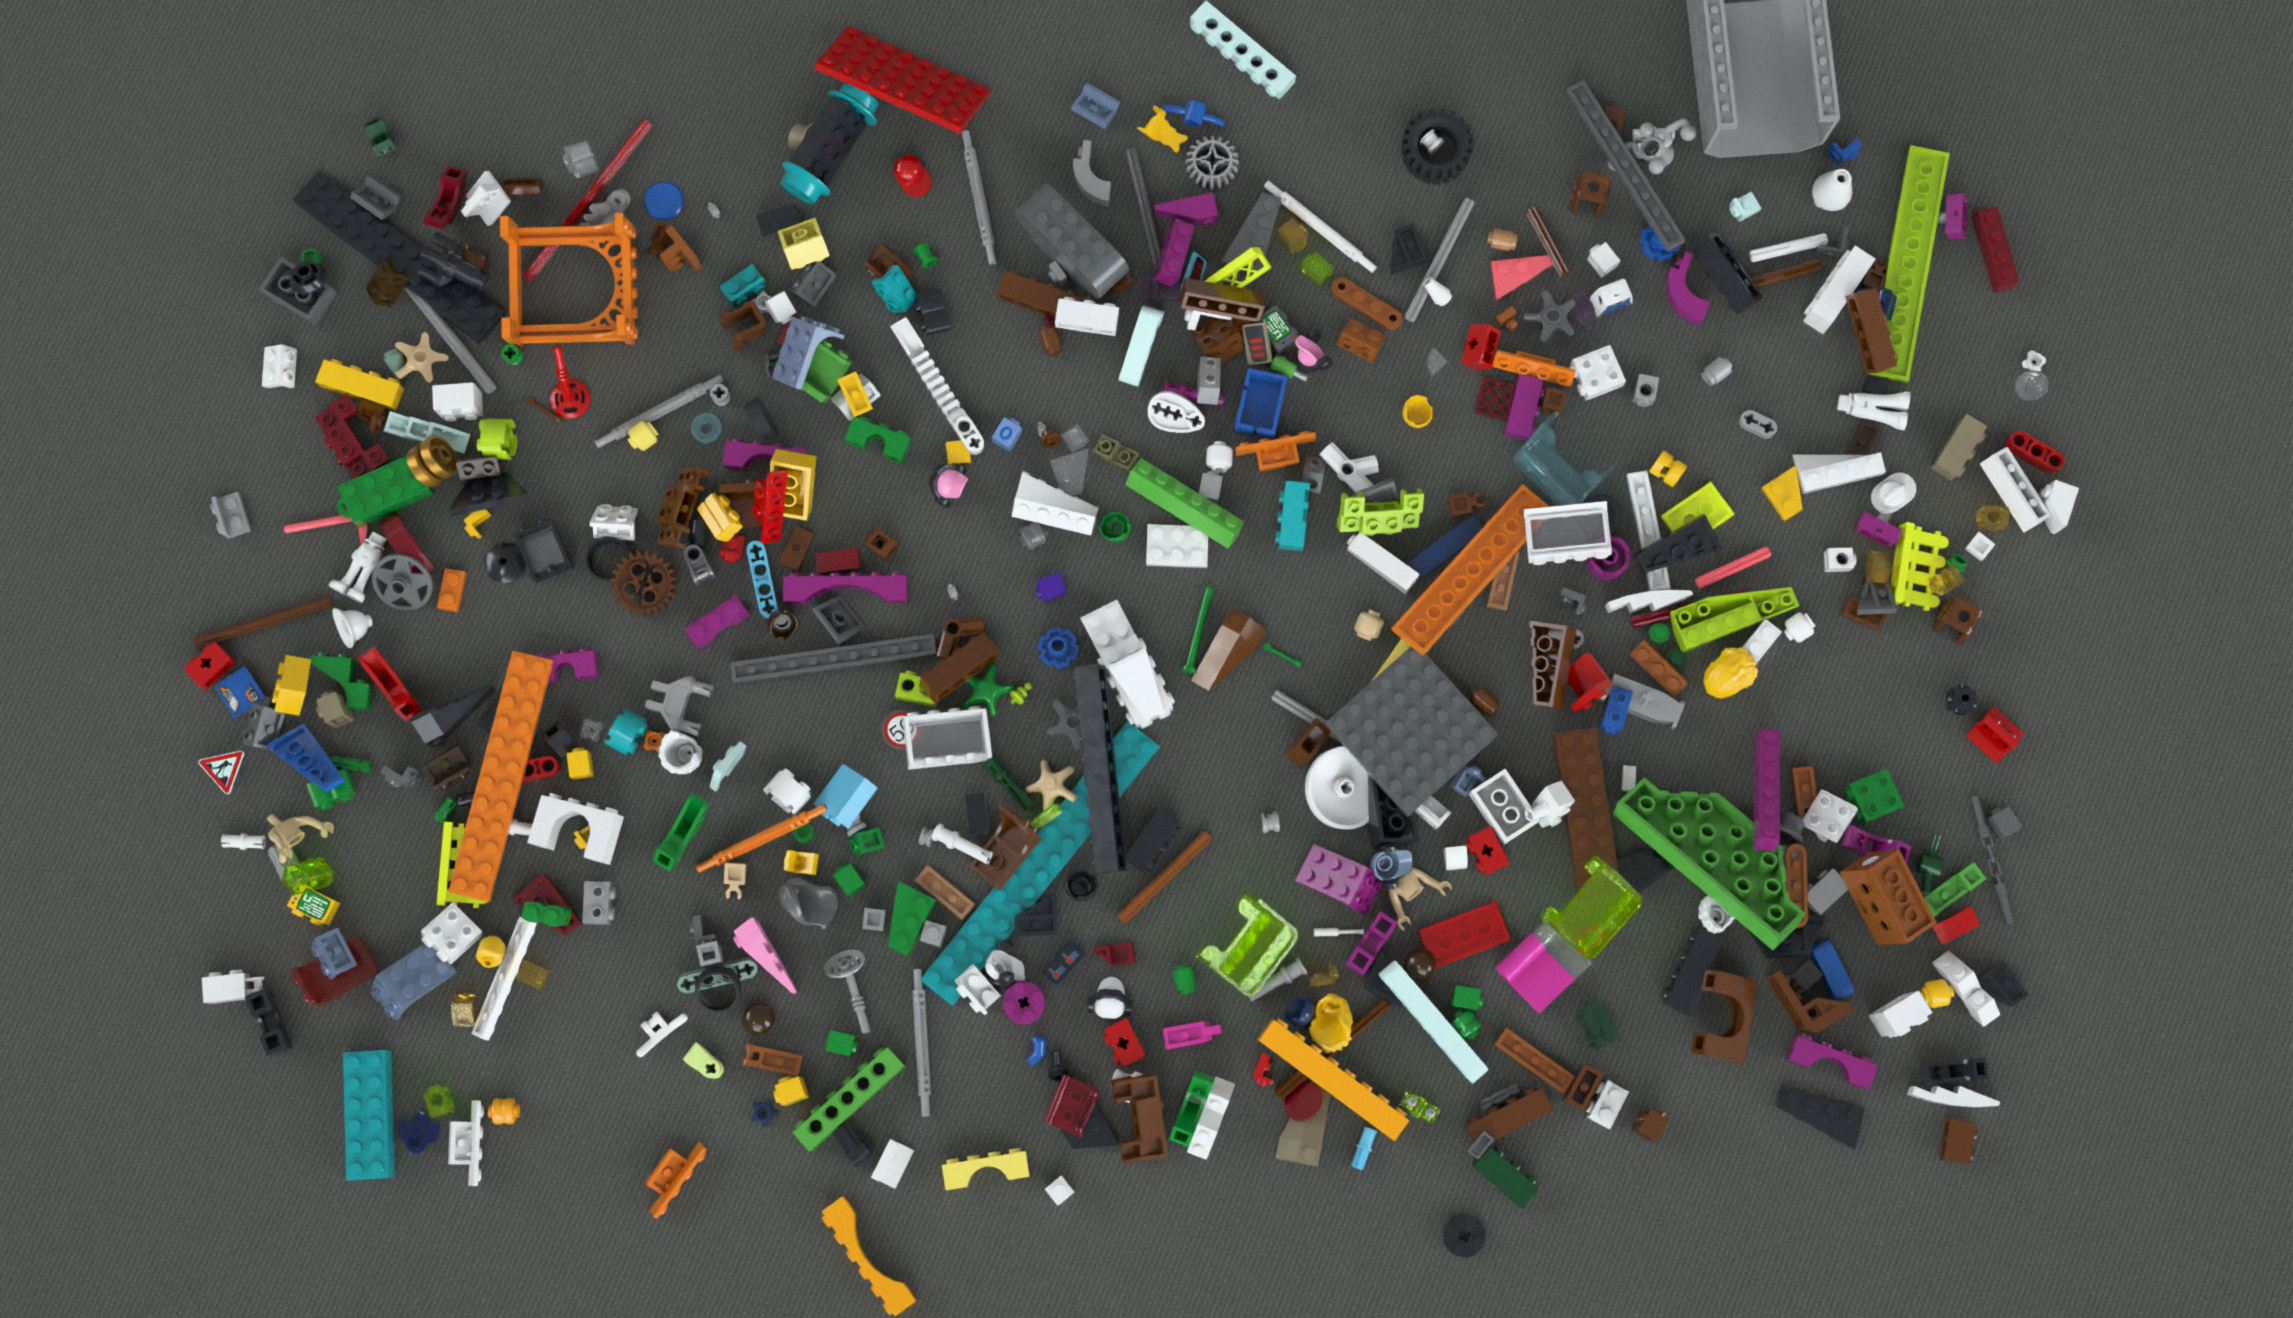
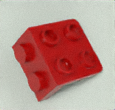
M1589 652L1570 665L1567 681L1579 696V699L1570 707L1574 712L1580 709L1587 710L1594 705L1592 702L1594 699L1597 701L1607 694L1605 690L1613 685L1612 681Z

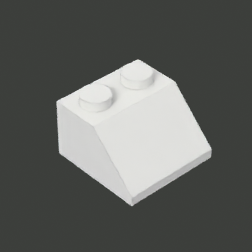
M2058 480L2053 481L2049 485L2047 484L2038 494L2051 514V517L2044 521L2053 534L2067 526L2079 490L2075 486Z

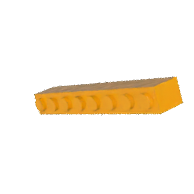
M1271 1019L1257 1040L1393 1141L1397 1139L1409 1122L1405 1118L1407 1113L1399 1107L1395 1109L1388 1105L1390 1101L1381 1094L1378 1097L1371 1092L1373 1088L1364 1081L1360 1084L1354 1080L1356 1075L1348 1069L1343 1072L1338 1068L1339 1063L1330 1056L1328 1059L1321 1055L1322 1050L1314 1044L1308 1046L1304 1043L1306 1038L1296 1031L1292 1034L1287 1030L1289 1026L1282 1020L1278 1019L1276 1022Z

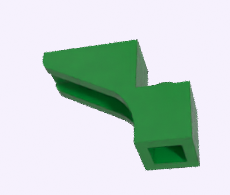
M317 653V656L310 655L313 666L343 686L346 693L347 708L350 710L372 711L374 687L368 684L366 680H355L354 683L356 661L350 658V655L338 654V657H330L328 653Z
M691 793L670 832L657 848L653 862L669 872L683 857L687 844L700 830L710 803Z

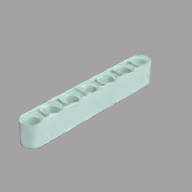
M1395 960L1378 974L1472 1084L1488 1071V1068Z

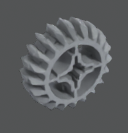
M1213 135L1211 140L1204 136L1203 143L1197 139L1196 146H1190L1192 152H1187L1186 154L1188 157L1185 160V164L1188 165L1186 171L1191 173L1190 179L1196 178V185L1203 182L1202 188L1209 184L1212 190L1214 185L1217 184V187L1220 189L1222 187L1221 182L1228 185V179H1234L1233 173L1238 172L1236 166H1239V160H1237L1238 153L1234 152V146L1228 147V140L1222 143V137H1219L1218 141H1216ZM1209 150L1208 155L1197 158L1202 152ZM1216 150L1222 152L1227 157V159H1224V157L1217 155ZM1211 155H1213V160L1215 163V165H1213V170L1211 169L1210 165ZM1197 166L1206 169L1209 175H1206L1203 172H1201ZM1224 167H1227V169L1223 173L1215 175V172L1218 169H1224Z

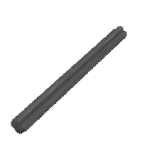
M1129 148L1126 150V156L1156 271L1162 250L1136 148Z

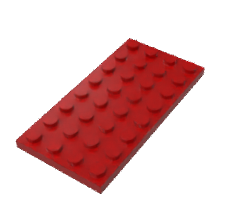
M850 26L816 61L814 69L959 134L988 99L991 89L986 88L982 84L968 80L964 76L950 72L946 68L939 67L928 60L921 59L910 52L903 51L892 44L885 43Z

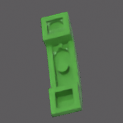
M1974 862L1924 897L1933 917L1986 880V877Z

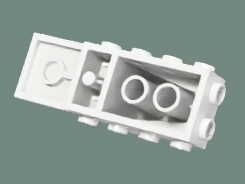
M1118 600L1081 617V621L1100 658L1097 661L1100 665H1105L1109 675L1107 680L1111 688H1116L1118 692L1116 698L1121 707L1125 706L1128 712L1125 715L1130 725L1134 724L1136 728L1141 727L1143 729L1151 725L1153 720L1169 716L1171 711H1173L1172 704L1175 703L1170 692H1165L1163 688L1165 682L1161 674L1156 675L1153 669L1156 667L1154 660L1151 656L1148 657L1147 647L1143 639L1137 638Z

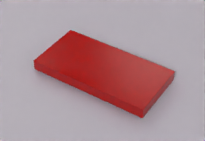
M1496 901L1418 930L1424 948L1429 950L1436 958L1435 969L1511 940Z

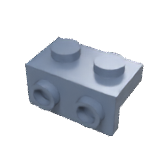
M1086 83L1082 93L1072 104L1071 110L1106 129L1116 116L1120 101Z

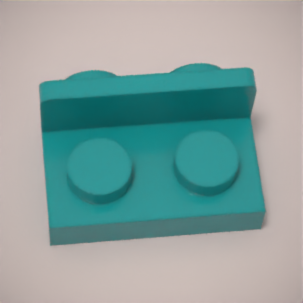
M751 264L719 287L732 306L736 307L746 303L753 294L761 293L767 284L754 265Z

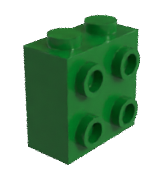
M1887 769L1845 786V796L1849 802H1852L1858 810L1854 816L1861 824L1904 807Z

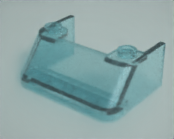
M1556 411L1537 428L1514 455L1513 462L1516 468L1557 506L1582 504L1614 470L1616 465L1612 464L1601 475L1594 469H1587L1582 474L1574 469L1552 448L1557 441V436L1549 425L1559 415V412Z

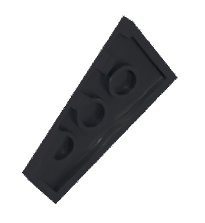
M1781 1087L1777 1108L1811 1125V1127L1827 1134L1853 1150L1856 1149L1864 1108Z

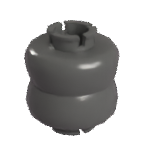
M1032 522L1028 526L1021 527L1019 529L1021 535L1017 537L1022 547L1026 546L1028 550H1033L1037 546L1044 545L1047 542L1045 536L1049 535L1044 524L1039 525L1037 522Z

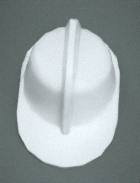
M1894 473L1873 489L1871 502L1879 512L1884 514L1896 512L1915 497L1916 484L1908 474Z

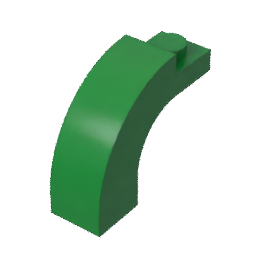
M1195 1070L1169 1140L1189 1147L1214 1083V1077Z

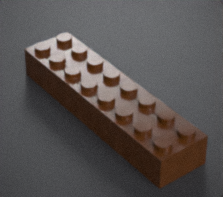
M1596 728L1555 733L1552 736L1558 781L1563 782L1575 800L1569 807L1570 811L1564 815L1576 899L1618 894L1621 892Z

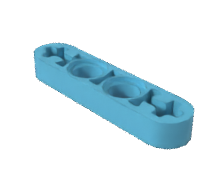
M752 541L747 546L748 560L759 611L764 618L768 619L770 614L764 611L767 608L765 600L761 602V599H769L770 606L774 607L771 610L772 613L779 609L766 548L760 541ZM754 546L762 549L759 551L760 559L764 558V561L758 560L753 563V560H757L756 555L753 552L751 553L754 550ZM758 565H764L766 572L763 575H757L755 568ZM763 584L770 586V592L767 595H762L759 592V588Z

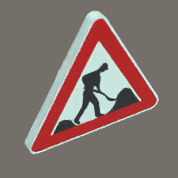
M237 751L200 759L199 764L225 794H230L244 752Z

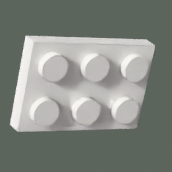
M1148 524L1146 566L1207 568V535L1192 526Z

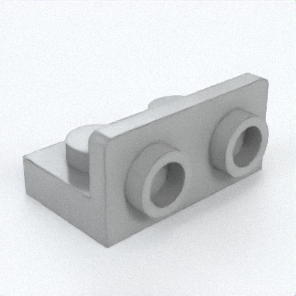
M239 492L220 498L216 496L211 497L212 504H210L212 513L217 516L218 522L216 527L219 534L229 539L251 531Z

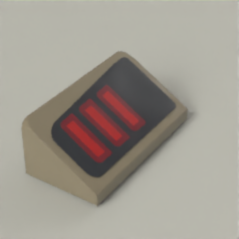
M1251 322L1243 325L1248 365L1273 362L1267 322Z

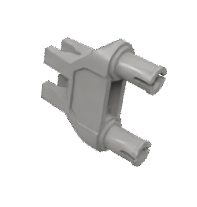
M694 676L681 678L669 685L653 680L651 689L666 695L663 704L647 700L645 708L662 714L671 730L698 737L700 733L698 730L701 729V724L684 720V713L690 694L694 692L710 697L712 693L708 690L713 691V685L696 681Z

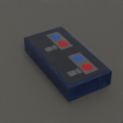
M1069 941L1042 970V973L1058 986L1085 954Z

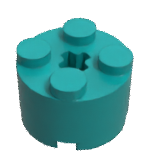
M623 708L622 711L625 714L617 716L608 733L611 738L609 741L605 739L604 744L627 756L629 753L632 755L635 753L639 745L636 741L640 735H645L649 726L646 723L647 719L627 708Z

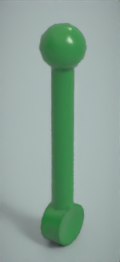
M1270 643L1264 644L1263 648L1265 651H1271L1292 662L1297 668L1302 666L1300 660H1295L1272 648Z

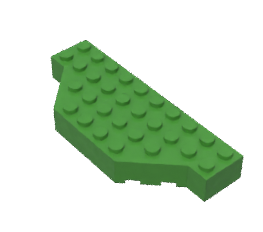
M1644 777L1618 801L1613 812L1614 816L1772 950L1802 921L1806 913L1789 900V893L1786 888V870L1782 858L1783 847L1778 843L1775 852L1754 850V822L1719 793H1709V795L1682 791L1680 793H1669V791H1660Z

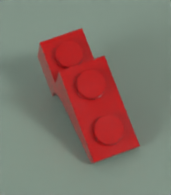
M375 646L358 657L361 665L385 694L393 709L405 722L422 710L415 696L403 684L397 671Z

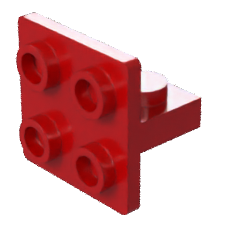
M1992 707L1966 734V737L1994 763H1998L2007 752L2013 750L2019 744L2018 741L2023 737L2024 733L1996 707Z

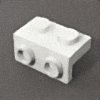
M282 344L265 347L262 387L284 386L294 388L297 349Z

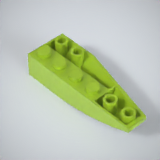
M1792 587L1707 597L1671 611L1670 616L1674 637L1680 650L1685 653L1754 626L1765 619L1768 620L1799 607V603Z

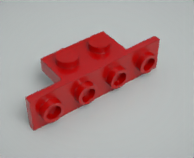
M786 469L767 472V480L762 478L757 479L756 488L754 489L755 503L752 507L754 517L762 524V544L781 541L788 474Z

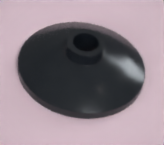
M501 543L489 550L485 558L487 574L491 579L499 583L514 582L523 574L526 566L520 549L510 543ZM502 559H507V563L505 565L500 564V561Z

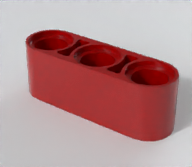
M2016 431L2006 439L2005 447H2008L2012 454L2046 473L2052 474L2058 471L2065 463V458L2060 452L2025 432ZM2013 438L2018 439L2021 443V446L2015 445L2013 442ZM2031 448L2036 449L2039 455L2034 456L2031 452ZM2049 459L2055 460L2056 467L2049 463Z
M551 756L527 760L526 768L533 766L534 772L530 776H526L524 773L522 783L558 775L561 771L560 762ZM553 761L554 769L547 772L546 764Z

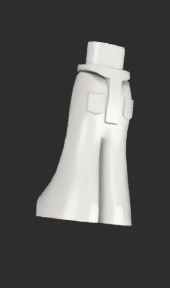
M1910 392L1889 395L1866 393L1840 394L1837 410L1846 411V414L1858 418L1882 422L1904 431L1908 418V412L1906 411L1910 403ZM1876 407L1887 408V409H1894V410H1899V411H1904V412L1885 411V410H1880V409H1878V408H1876Z

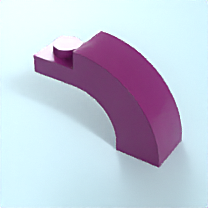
M1850 825L1845 830L1841 844L1847 847L1849 851L1861 856L1874 851L1899 849L1906 864L1911 850V846L1899 840L1875 836Z

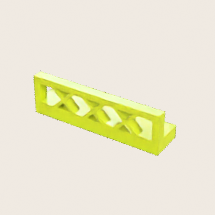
M1252 247L1206 279L1205 282L1222 284L1224 281L1232 282L1231 286L1235 287L1237 283L1239 285L1236 287L1243 288L1272 267L1260 247ZM1258 257L1264 265L1259 271L1252 269L1253 262ZM1240 270L1247 271L1246 280L1243 282L1237 281V274Z

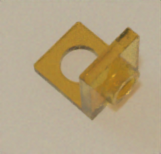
M524 960L516 979L535 989L542 990L551 971Z

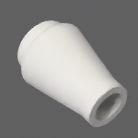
M1429 277L1423 283L1435 304L1444 306L1452 298L1450 289L1432 277Z

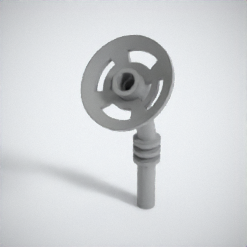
M845 950L832 956L826 962L824 970L832 978L846 977L852 996V1007H855L853 1010L857 1013L862 1034L870 1032L864 1011L866 1007L863 1005V997L859 994L853 975L863 966L865 957L859 950Z

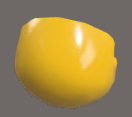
M1415 395L1410 397L1404 404L1402 416L1409 426L1422 428L1427 426L1432 419L1433 407L1429 405L1425 396Z

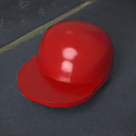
M913 155L899 157L894 164L893 171L903 191L908 196L915 198L926 195L931 188V178L921 161Z

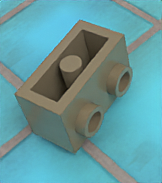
M328 691L321 695L322 698L316 700L318 704L316 707L317 713L320 718L324 719L325 723L338 728L355 720L352 711L346 707V697L339 693Z

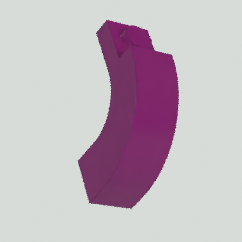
M1685 252L1683 257H1678L1675 267H1671L1667 273L1665 283L1666 294L1670 305L1679 316L1693 324L1700 325L1710 302L1694 296L1688 290L1685 276L1693 254Z

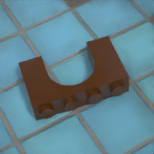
M1705 970L1702 991L1720 995L1727 1000L1731 1008V1022L1728 1029L1719 1036L1694 1032L1691 1053L1744 1064L1758 981L1721 971Z

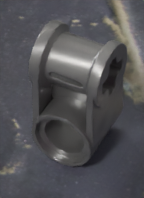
M694 544L687 546L684 550V557L695 584L698 586L700 582L706 579L716 578L702 549ZM694 550L699 551V557L691 560L689 557L690 553Z

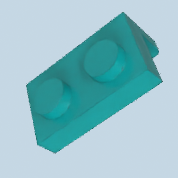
M898 265L892 266L881 279H874L872 281L876 292L882 297L887 308L892 313L906 312L918 298L917 293Z

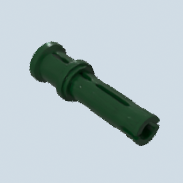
M994 755L982 768L986 769L994 777L995 783H1001L1022 806L1024 811H1027L1035 802L1009 775V769L1004 768L997 760L998 757Z

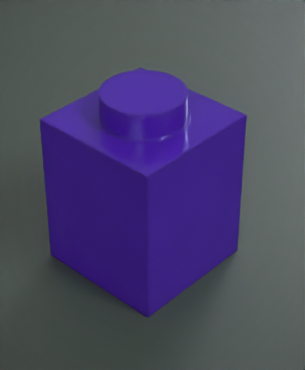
M1059 572L1036 581L1038 587L1034 588L1038 599L1042 598L1044 603L1067 595V590Z

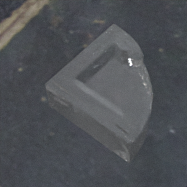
M1435 348L1430 351L1427 359L1428 371L1433 377L1448 363Z

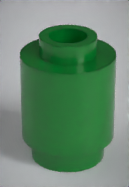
M1187 963L1175 966V971H1172L1180 995L1197 991L1195 987L1197 983L1192 966L1188 967Z

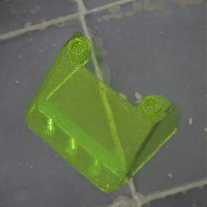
M1596 855L1586 864V870L1591 875L1590 879L1561 911L1549 907L1540 916L1549 927L1588 960L1595 958L1642 904V896L1619 873Z

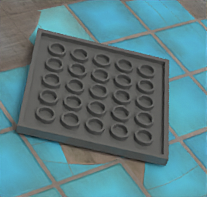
M1412 647L1407 649L1324 723L1407 817L1499 735L1426 653L1424 656L1420 655Z

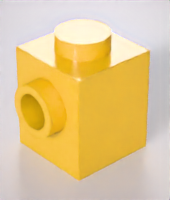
M574 748L572 752L567 753L569 777L571 779L577 780L594 777L591 752L585 750V748Z

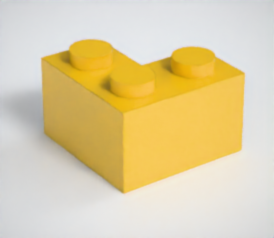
M286 655L284 663H279L278 674L281 675V679L276 681L272 703H276L275 712L300 716L307 689L311 659Z

